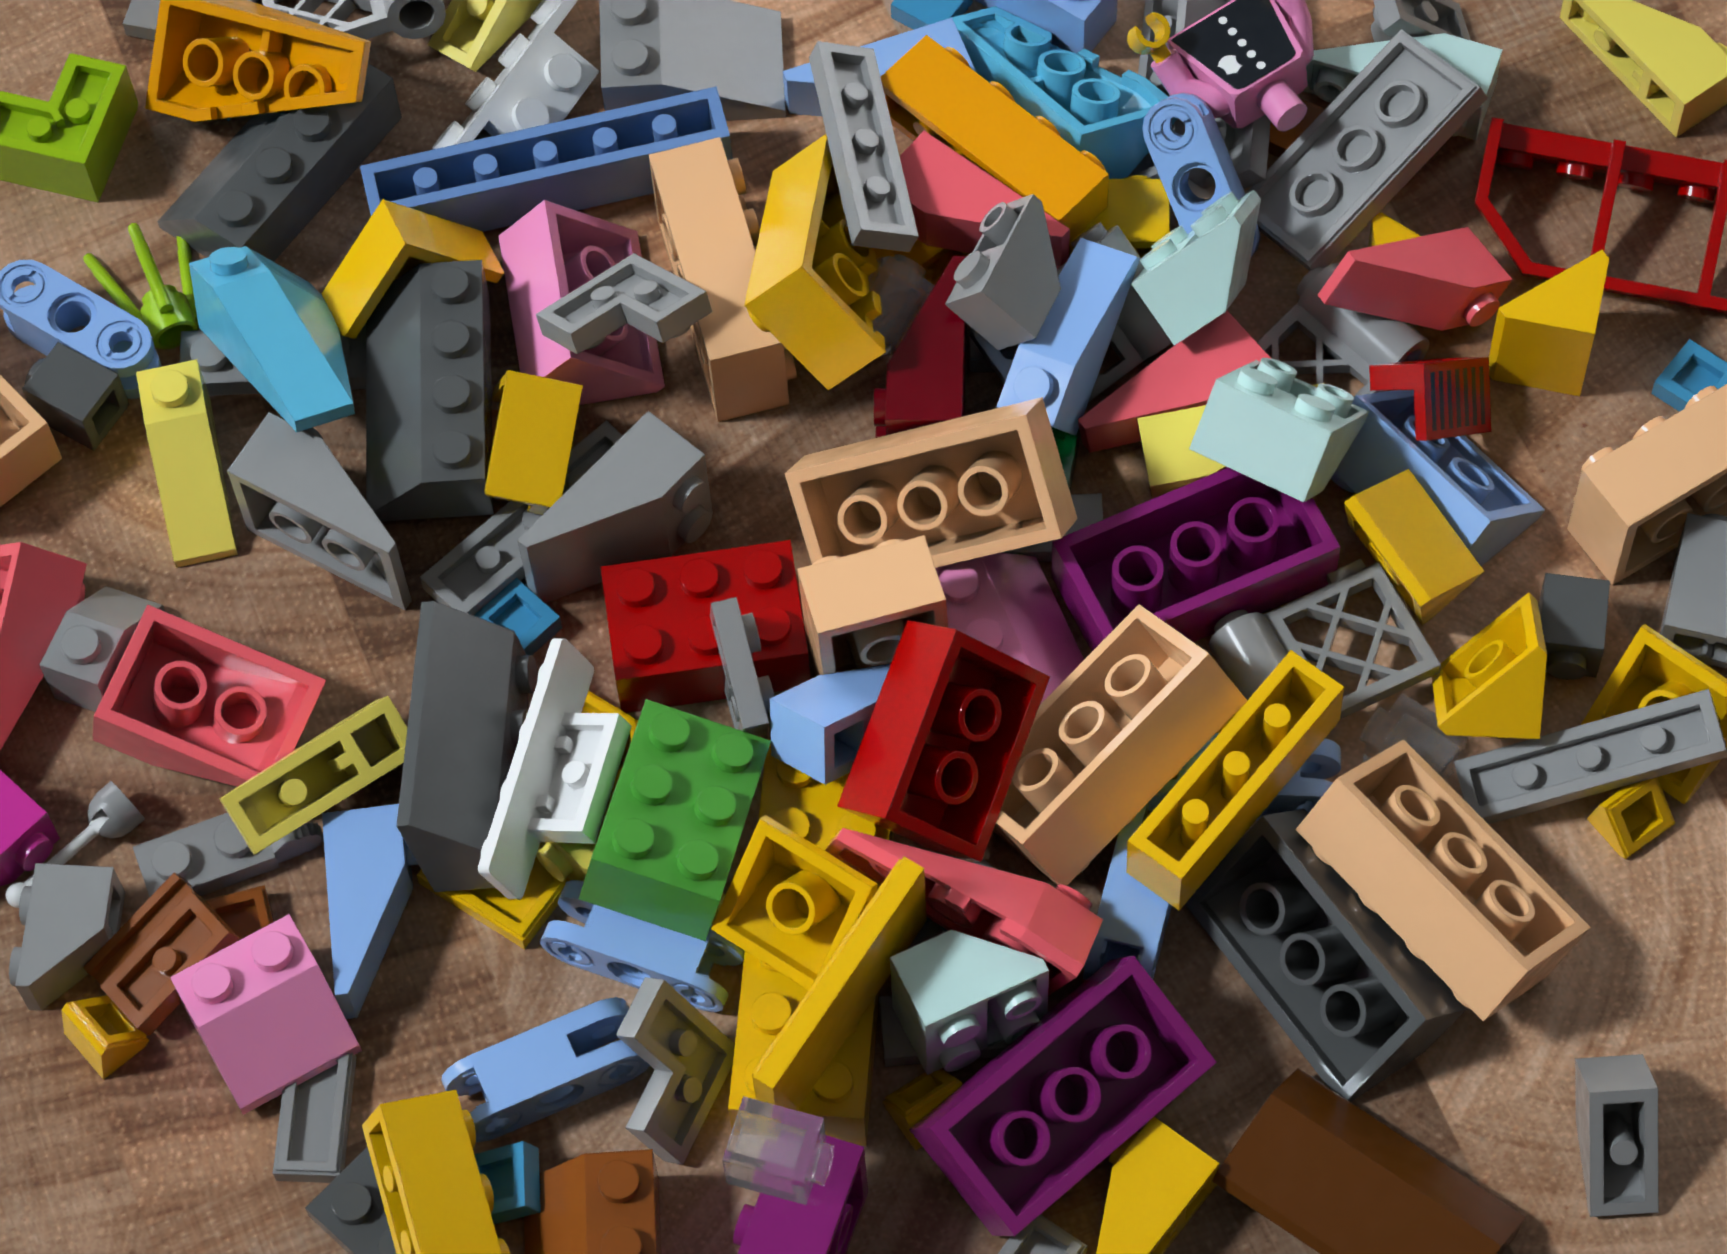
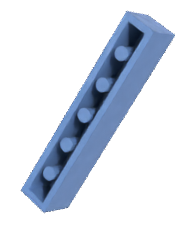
M717 86L365 164L360 166L371 216L382 199L484 232L513 225L544 200L578 211L653 194L649 154L720 137L727 160L733 159L730 133Z

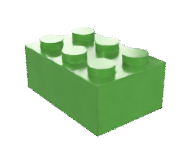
M646 699L593 851L579 900L706 941L723 894L771 740Z

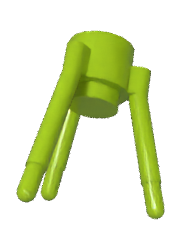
M131 223L128 226V232L151 288L142 298L143 306L140 311L92 253L85 254L83 261L119 308L140 319L148 327L155 347L158 349L175 348L180 346L181 331H199L189 263L192 262L190 246L184 239L176 236L182 293L178 292L173 285H164L140 226L137 223Z

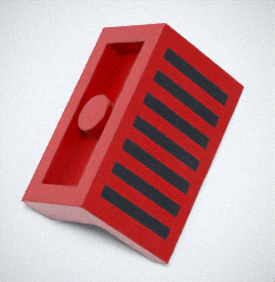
M1489 357L1432 358L1369 365L1370 391L1414 390L1416 441L1492 432Z

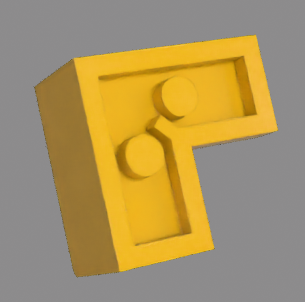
M382 199L321 294L334 317L341 335L355 339L391 283L418 264L482 260L486 280L494 283L499 282L504 274V270L483 231Z
M507 370L494 387L492 401L499 402L500 409L484 489L488 497L527 504V512L543 515L563 495L583 385Z

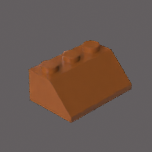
M653 1149L585 1153L540 1173L541 1212L524 1217L525 1254H662L659 1176Z

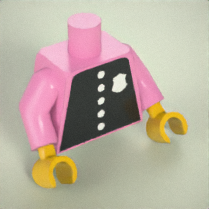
M1231 0L1170 38L1171 31L1167 19L1159 13L1152 12L1145 17V21L1155 34L1154 42L1146 40L1140 29L1136 26L1128 32L1127 43L1135 53L1151 55L1154 60L1151 63V68L1170 96L1179 93H1189L1198 96L1207 103L1215 119L1220 117L1232 128H1244L1266 115L1279 131H1287L1299 124L1306 115L1307 107L1298 97V94L1307 87L1306 66L1313 59L1314 48L1312 18L1305 0Z

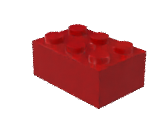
M791 540L601 566L615 681L620 707L623 712L642 711L646 699L669 707L726 699L724 691L726 678L710 619V608L713 602L737 597L741 615L753 613L756 622L761 651L751 653L757 678L768 675L773 692L789 690L811 679Z
M907 620L837 806L929 849L981 862L1050 676L957 629Z

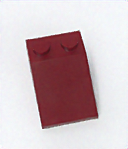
M966 256L952 257L887 363L886 388H874L875 438L965 416L967 323L949 309L945 303L956 284L954 273Z

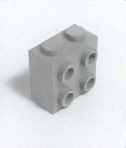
M1687 513L1677 548L1660 634L1704 664L1727 669V517L1719 514L1700 516Z

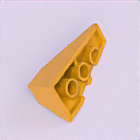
M160 0L145 109L198 122L362 102L371 41L248 0Z

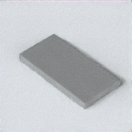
M1401 29L1266 172V180L1254 184L1245 193L1248 194L1255 190L1261 199L1257 219L1259 231L1309 271L1329 266L1488 97L1479 85Z

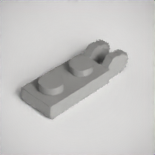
M224 813L133 846V850L149 897L174 872L186 879L199 896H203L280 868L278 863L316 849L317 846L321 845V842H324V836L318 823H305L253 855L229 814Z

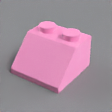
M289 914L170 977L191 1021L243 1115L281 1095L285 1087L295 1082L298 1086L338 1064L335 1060L348 1053L355 1055L362 1051L319 965Z

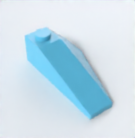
M996 6L951 17L954 20L976 73L989 83L996 81L1003 85L1011 93L1015 102L1034 117L1042 116L1049 120L1056 127L1060 136L1080 152L1085 150L1095 155L1109 173V179H1124L1128 177L1149 153L1142 130L1144 118L1152 106L1168 98V96L1147 78L1131 70L1126 71L1120 77L1099 67V55L1087 49H1082L1076 54L1051 44V32ZM1173 117L1172 125L1178 118Z
M247 246L241 248H220L212 252L207 258L189 263L199 328L296 433L355 414L339 328L322 294L310 282Z

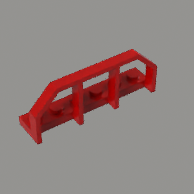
M1491 118L1474 205L1523 276L1549 280L1566 269L1533 263L1489 200L1495 162L1508 167L1528 170L1532 169L1533 161L1558 165L1557 175L1578 180L1591 181L1594 172L1605 173L1606 179L1590 256L1600 250H1605L1617 185L1647 192L1653 191L1654 183L1679 187L1678 197L1706 203H1713L1716 194L1697 293L1606 276L1603 291L1727 314V298L1710 295L1727 215L1726 159L1721 163L1628 146L1626 141L1616 139L1611 143L1503 123L1504 119Z

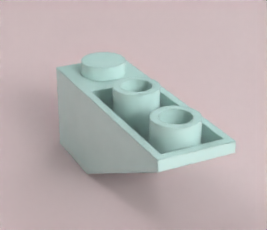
M1446 33L1413 37L1479 85L1488 97L1452 135L1477 140L1497 83L1503 49ZM1390 40L1314 50L1313 59L1306 66L1307 87L1304 89V92L1317 95L1322 100L1332 103Z

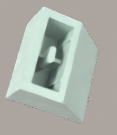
M1252 190L1239 200L1233 192L1224 195L1201 212L1203 216L1190 226L1193 231L1187 234L1182 225L1175 228L1151 246L1153 250L1139 260L1144 269L1131 284L1174 346L1225 313L1245 286L1261 199L1255 190Z
M1262 358L1261 361L1255 360L1216 379L1189 449L1297 500L1305 502L1325 489L1364 425L1369 411L1352 404L1354 397L1341 388L1329 384H1318V387H1315L1295 378L1297 371L1290 365L1275 359Z
M952 929L890 957L892 1007L927 1075L942 1068L947 1072L960 1070L977 1060L981 1055V1050L1003 1040L1007 1044H1011L1048 1013L1049 969L1042 958Z

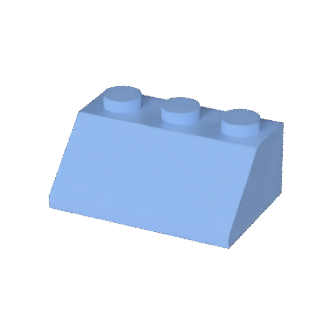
M1392 390L1356 395L1352 404L1369 411L1364 425L1331 477V480L1342 489L1357 494L1410 469L1480 566H1483L1536 522L1545 511L1538 502L1465 435L1416 441L1414 390Z

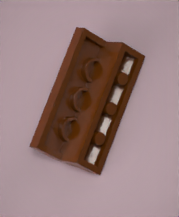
M1299 1068L1271 1093L1212 1180L1213 1183L1320 1254H1501L1516 1237L1526 1219L1518 1211Z

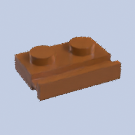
M175 872L83 967L89 975L97 980L100 988L138 1030L149 1036L182 1002L170 977L241 940L204 898L192 889V885Z

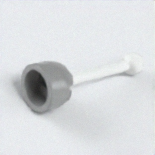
M110 781L90 801L87 811L89 826L45 864L64 865L97 835L108 838L122 837L134 830L145 818L123 792ZM33 875L24 883L16 882L8 887L6 900L12 907L19 908L22 889L24 886H32Z

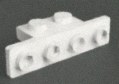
M542 0L530 16L537 23L535 28L527 38L521 33L518 34L506 47L498 59V62L505 68L495 81L486 77L465 103L472 110L470 115L462 125L453 121L437 139L432 149L473 141L482 129H485L492 136L563 121L599 73L598 69L554 33L578 0Z
M553 638L551 640L544 663L539 669L534 695L526 719L519 731V741L507 778L500 790V800L488 837L481 849V859L478 865L479 874L508 899H522L540 842L596 843L632 727L619 713H581L594 674V667L565 638Z

